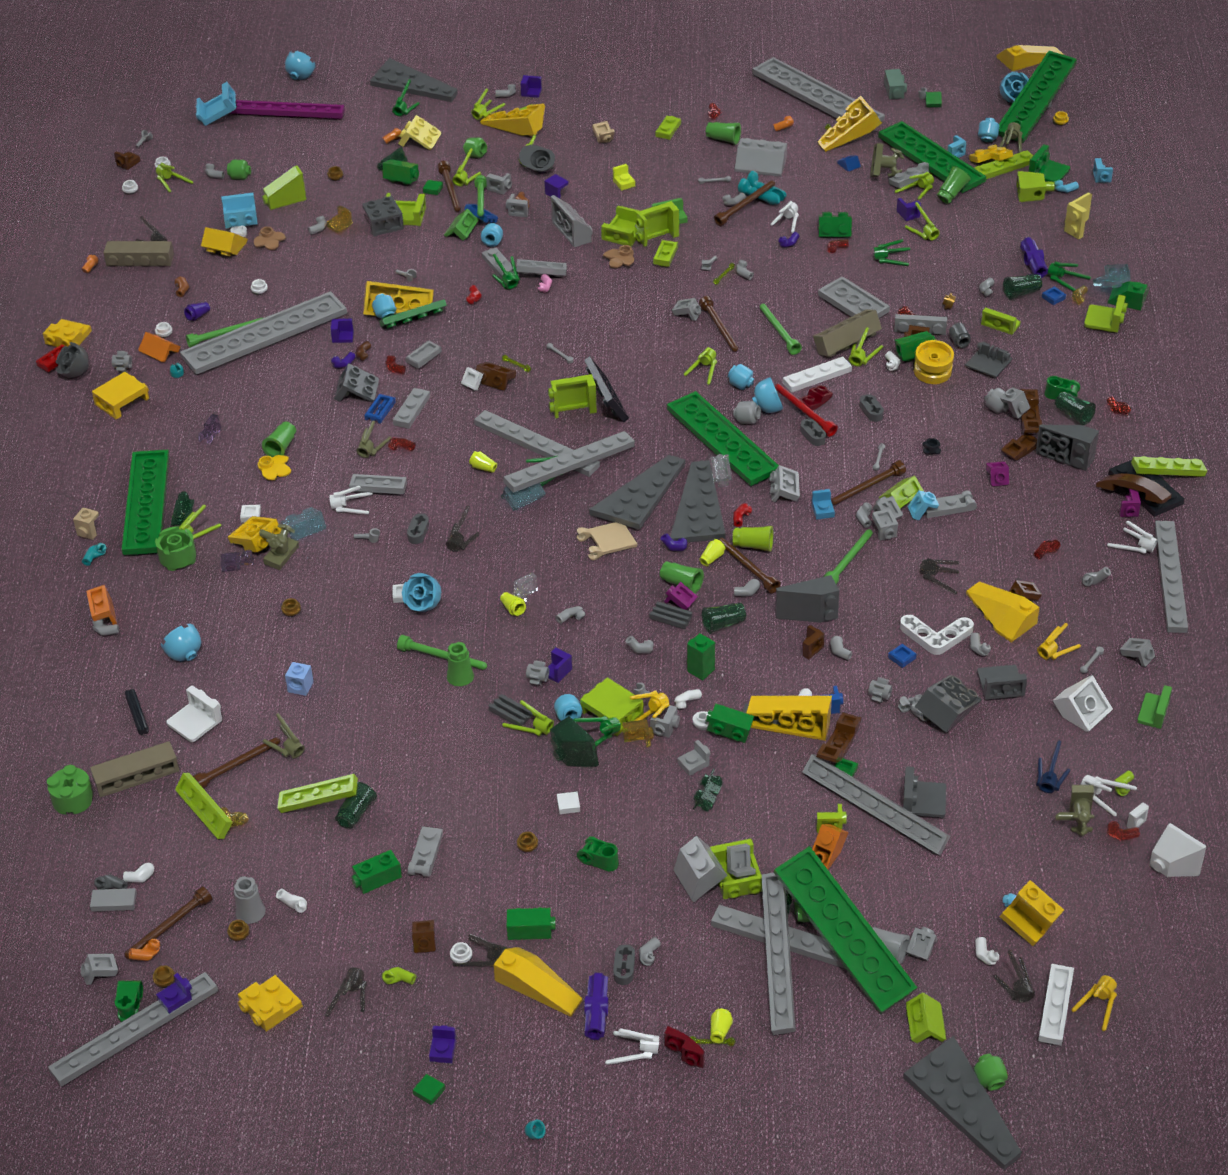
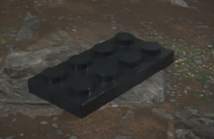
M589 356L584 360L587 364L585 369L589 375L592 374L596 387H599L597 388L598 393L602 398L604 397L602 400L607 408H612L611 411L616 418L620 417L625 422L629 419L628 414L607 376Z
M1132 460L1109 469V476L1114 474L1139 475L1158 483L1172 494L1169 500L1160 504L1145 500L1146 493L1138 491L1141 505L1154 517L1184 504L1185 498L1158 474H1137L1131 464ZM1122 487L1129 493V488Z

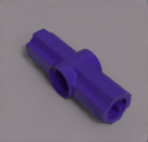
M1031 237L1025 238L1020 242L1025 265L1030 266L1033 275L1037 276V278H1043L1048 274L1043 250L1038 249Z
M594 973L592 976H589L588 995L585 996V1036L591 1040H599L601 1037H604L605 1018L608 1017V977L602 973Z

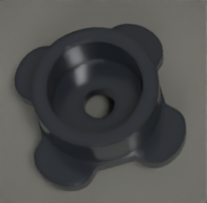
M929 438L923 442V452L925 454L941 453L939 448L940 442L937 439Z

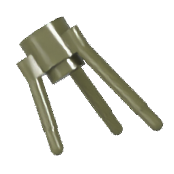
M1012 122L1008 125V129L1005 131L999 147L1003 146L1006 138V144H1009L1010 139L1018 137L1019 153L1022 152V132L1018 123Z
M375 421L371 422L369 429L365 428L356 450L357 454L363 458H368L370 455L374 456L379 449L392 439L389 436L374 448V444L369 440Z
M277 713L276 717L281 723L280 728L288 737L284 742L285 748L283 749L266 739L263 740V743L281 752L285 757L290 755L292 758H297L304 752L305 746L294 735L281 715Z

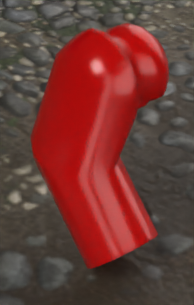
M472 285L469 288L470 294L466 297L467 302L471 305L481 299V293L478 288Z
M747 503L741 504L734 511L733 523L735 527H741L743 525L742 516L744 514L748 516L752 512V507L748 506Z

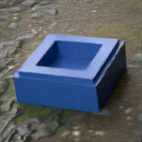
M1054 286L1042 292V298L1055 305L1065 300L1066 294Z
M901 644L888 653V658L903 668L916 659V653L904 644Z

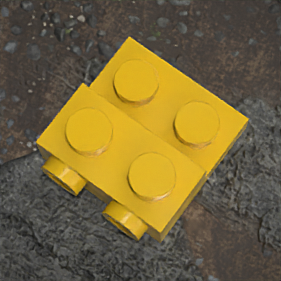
M61 319L57 324L51 323L43 332V337L47 345L58 347L63 344L68 347L71 345L69 344L70 342L80 345L92 330L90 325Z
M252 516L231 533L228 539L230 543L243 545L245 551L260 552L268 545L267 539L260 536V530L263 529L276 535L280 534L281 528L278 527L277 519Z
M276 975L261 985L255 982L238 993L239 1001L237 1003L239 1008L244 1013L248 1012L253 1023L257 1027L261 1026L266 1032L303 1007L302 1001Z

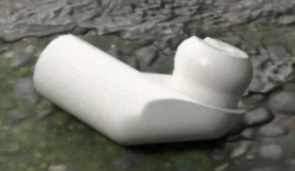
M699 689L688 690L676 696L674 700L676 702L675 706L677 709L686 708V701L700 699L702 696Z
M280 889L277 892L276 898L299 913L306 911L307 901L303 897L292 895L284 889Z
M976 938L977 958L987 965L996 964L999 960L998 952L994 953V950H987L985 938Z

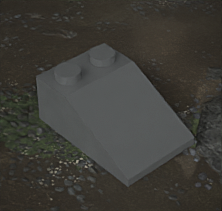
M831 575L776 588L775 616L777 619L818 623L837 619L840 590Z

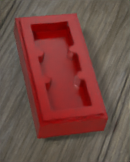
M61 344L36 361L37 366L47 372L58 366L56 359L65 345Z

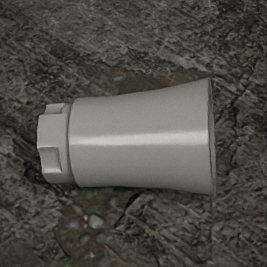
M240 877L234 885L236 918L243 920L247 924L258 922L266 912L259 895L258 886L252 877Z
M873 927L876 934L899 964H901L907 955L906 951L910 943V936Z

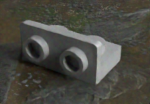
M779 465L775 471H772L769 481H771V500L776 502L779 496H783L786 499L797 501L800 497L799 472Z

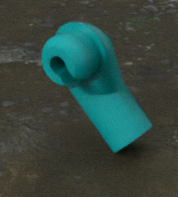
M98 543L89 547L82 559V563L89 566L94 558L103 556L106 553V545Z

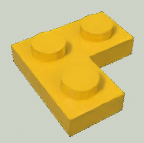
M991 145L988 146V149L974 151L975 153L969 155V161L976 163L989 159L1001 161L1013 157V151L1006 149V147Z

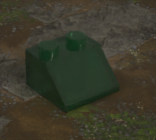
M570 716L550 729V741L554 747L553 755L559 762L562 761L565 765L573 767H597L599 765L594 739Z

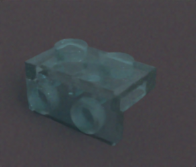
M1128 264L1105 265L1106 275L1093 279L1094 286H1101V288L1121 287L1122 283L1131 281Z
M540 483L514 493L506 486L503 489L501 498H506L513 511L544 497L546 493Z
M313 507L304 509L303 513L299 515H289L285 517L286 520L281 521L282 525H289L295 530V533L290 532L291 539L294 540L326 529L322 512L313 509Z

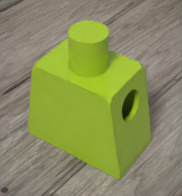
M1018 171L1016 186L1019 202L1043 200L1045 198V191H1054V182H1045L1043 173Z

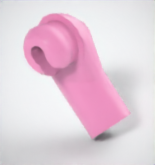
M543 274L541 276L543 283H539L540 287H538V290L546 293L550 289L552 279L547 274Z

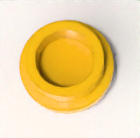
M1063 111L1056 112L1053 121L1058 125H1064L1069 121L1068 114Z

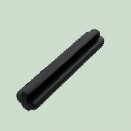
M134 689L126 690L125 697L138 734H147L149 729Z

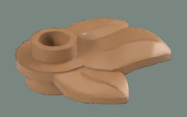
M266 226L261 228L259 236L254 239L255 247L265 246L268 250H275L279 247V241L285 240L286 236L284 233L275 232L272 227Z
M629 245L620 246L619 249L608 250L603 254L604 257L611 259L609 262L611 268H619L623 264L630 266L634 263V251Z

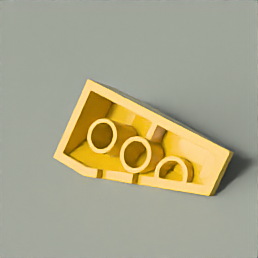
M1018 45L1005 49L997 54L996 58L1013 72L1040 64L1049 50L1059 54L1063 53L1056 47Z
M862 96L849 104L845 109L844 115L842 117L839 116L836 119L837 123L829 128L819 139L818 143L825 152L866 135L882 124L874 110Z
M534 104L528 105L527 109L523 110L514 108V110L508 113L506 111L492 113L483 118L480 123L519 135L533 136L542 128L545 105Z
M367 281L365 283L363 315L376 316L372 302L379 294L392 297L397 308L394 314L432 303L434 290Z
M982 582L976 583L966 591L967 596L975 606L982 610L987 621L990 620L993 624V629L996 633L1011 643L1038 622L1040 607L1023 596Z
M522 948L505 949L493 964L496 982L570 1017L583 1001L582 997L537 955Z

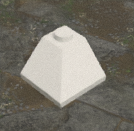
M1093 675L1065 689L1053 700L1063 718L1086 732L1090 731L1113 710Z
M1170 823L1154 847L1149 865L1167 877L1198 876L1201 872L1206 845Z

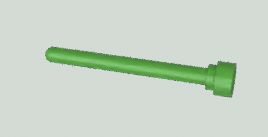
M478 175L474 180V184L478 189L477 214L479 217H482L484 215V188L487 186L485 176Z
M761 304V311L785 340L787 350L792 355L798 354L802 349L799 341L792 339L765 304Z
M263 318L201 335L188 334L186 335V341L190 348L200 344L201 341L218 337Z
M866 530L833 571L827 572L823 577L831 575L837 585L839 575L872 536V530Z
M401 635L398 639V650L406 652L412 649L448 660V651L413 642L406 635ZM470 658L472 667L482 670L487 668L485 662Z

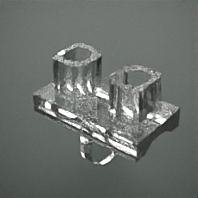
M718 454L716 457H710L714 483L717 482L718 487L728 486V480H732L728 454L724 456Z

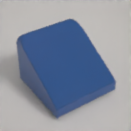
M857 155L847 156L837 161V164L846 171H852L861 167Z

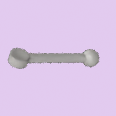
M726 176L725 178L712 179L699 178L698 183L703 184L704 182L714 181L730 182L731 177Z
M552 343L547 344V349H552L553 351H555L557 354L567 360V363H573V357L566 356L564 353L553 347Z
M883 443L878 446V456L876 463L873 465V470L875 471L880 469L879 462L882 451L885 448Z
M1103 647L1096 648V653L1091 657V659L1085 664V666L1080 667L1081 673H1087V668L1092 664V662L1098 657V655H1102L1104 653Z

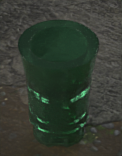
M1039 274L1005 277L1003 290L1005 296L1009 300H1013L1019 296L1040 290L1043 284Z
M1061 392L1055 399L1056 407L1081 425H1086L1094 417L1096 405L1093 402L1083 400L1066 392Z
M741 602L716 607H703L701 617L704 628L711 634L722 628L744 621L746 619V611Z
M358 781L356 795L346 797L338 809V814L335 816L338 824L343 828L352 829L368 807L377 799L376 792L367 784Z

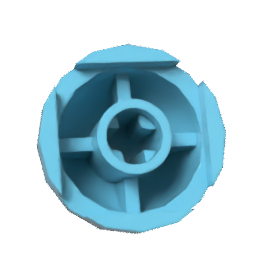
M291 51L285 61L287 73L295 80L309 78L316 65L315 62L312 63L310 61L311 57L300 51H295L294 53Z
M1016 71L1007 74L999 86L1002 98L1007 102L1013 103L1029 78L1024 73Z
M769 377L759 382L754 390L755 397L752 398L753 401L765 413H776L783 410L772 379Z
M423 573L410 576L411 578L404 583L402 588L404 603L411 610L426 612L435 608L441 599L442 593L438 581L432 576Z
M187 624L189 627L186 628L179 626L164 638L166 642L164 645L161 643V648L169 658L175 661H190L197 656L201 646V637L193 624Z

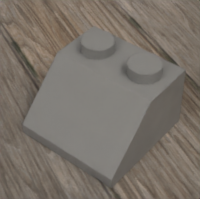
M695 836L680 848L674 872L691 900L695 902L727 877V874L709 845L698 836Z

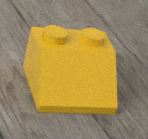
M205 227L201 246L207 248V252L216 253V251H220L221 255L230 257L231 254L237 255L248 239L235 233Z

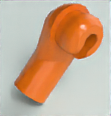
M786 116L783 121L773 124L775 131L791 127L794 120L791 116Z
M395 128L382 138L387 144L392 140L400 139L399 135L402 131Z
M89 255L87 262L81 268L82 271L88 274L98 264V257Z
M151 939L143 949L130 948L129 959L151 960L159 952L160 942L157 939Z

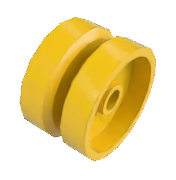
M929 340L921 343L915 353L913 370L915 376L927 384H941L947 381L952 373L953 349L947 343L938 340Z

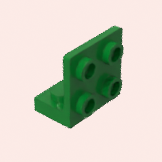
M1043 144L1030 159L1029 172L1043 173L1046 182L1055 183V181L1064 178L1070 171V166L1049 160V146Z

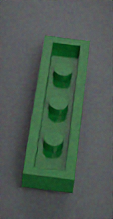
M445 299L382 318L379 323L381 328L385 326L387 329L392 328L401 321L404 324L412 321L411 318L414 317L420 319L428 316L427 313L433 312V314L442 312V308L447 306Z

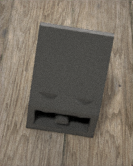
M1040 425L1036 454L1087 471L1095 459L1099 431L1083 425Z
M949 675L927 688L915 708L942 730L948 732L974 709L982 699L978 697L974 690L968 689L963 685L959 678Z

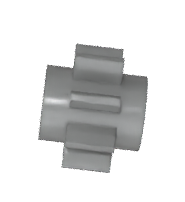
M117 351V355L112 356V367L116 368L118 372H127V368L132 367V356L128 355L126 351Z
M534 660L533 664H528L526 678L530 679L531 684L541 685L542 681L546 682L548 680L549 667H545L546 662Z
M878 677L877 681H871L868 694L873 695L872 700L883 702L884 699L888 700L890 698L893 687L888 684L889 680Z

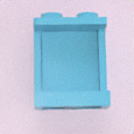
M228 82L222 84V94L212 100L203 103L200 98H197V119L206 126L236 109V93Z
M253 193L222 196L225 228L258 224Z

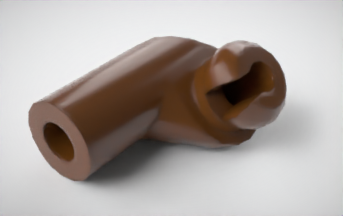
M365 341L355 351L356 357L360 358L361 361L368 357L366 351L371 348L370 342Z

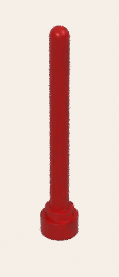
M780 384L775 385L777 392L816 421L828 437H832L837 432L838 426L835 423L825 421Z

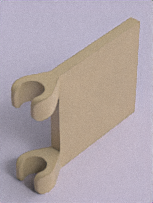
M617 522L590 529L583 527L577 529L579 534L577 535L578 541L582 542L592 537L597 545L589 547L591 554H588V557L591 560H596L604 554L637 547V542L627 527Z

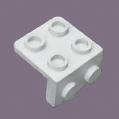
M190 686L186 689L189 704L167 720V725L188 741L195 742L220 723L222 715L221 706L216 699H211L203 690Z

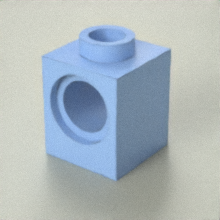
M292 662L285 675L289 693L307 696L313 684L311 665Z

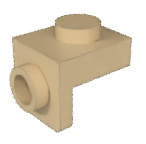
M607 121L593 124L592 129L598 143H607L613 140L615 131L610 129Z
M82 508L73 519L77 536L92 540L97 536L94 521L99 516L98 511Z

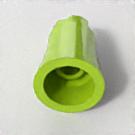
M773 526L735 528L733 530V546L771 552L773 547Z

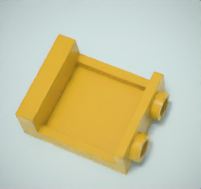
M123 372L94 389L92 395L94 404L117 420L122 416L121 407L138 397L147 401L149 399V390L146 384L141 383L127 372Z
M1029 880L999 917L1028 943L1034 946L1062 914L1064 909Z

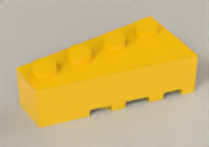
M751 696L746 713L759 717L761 720H753L751 728L826 741L830 726L832 696ZM773 720H779V722L781 723V725L772 724V723H767V722H772Z

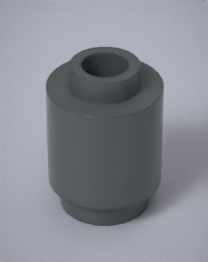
M956 323L950 327L949 334L955 345L960 348L967 347L970 344L971 336L965 325Z

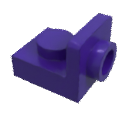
M178 973L174 975V984L156 994L157 1000L169 1014L192 1000L190 992L192 986L187 978L183 979Z
M446 1025L433 1026V1039L429 1054L430 1062L452 1063L457 1041L455 1028Z

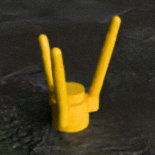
M1064 623L1062 627L1057 626L1037 648L1038 654L1043 659L1048 660L1051 657L1052 660H1055L1057 657L1081 647L1080 644L1057 652L1058 645L1054 640L1068 626L1067 623Z
M654 690L651 693L630 696L631 700L651 697L648 702L650 709L631 722L626 728H632L653 712H655L652 716L654 719L659 716L664 709L670 706L666 694L657 693Z
M1102 976L1098 983L1094 984L1091 990L1072 1008V1012L1080 1008L1092 995L1100 999L1108 998L1102 1025V1031H1106L1113 1002L1117 996L1116 992H1114L1117 987L1116 981L1110 976Z

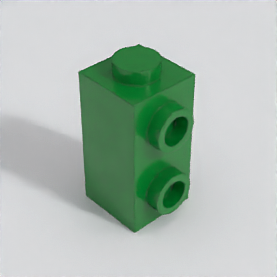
M391 159L383 163V178L389 179L390 182L401 181L403 184H412V182L418 180V164Z
M928 331L896 339L897 356L902 361H911L915 358L916 349L921 343L936 339Z
M699 633L687 643V672L703 681L715 670V641Z
M715 703L713 711H708L705 720L709 722L707 731L745 743L754 716Z
M392 850L352 866L353 875L351 880L355 888L359 887L363 894L402 878L400 863Z
M551 908L507 909L508 940L552 939V930H556V919L551 917Z

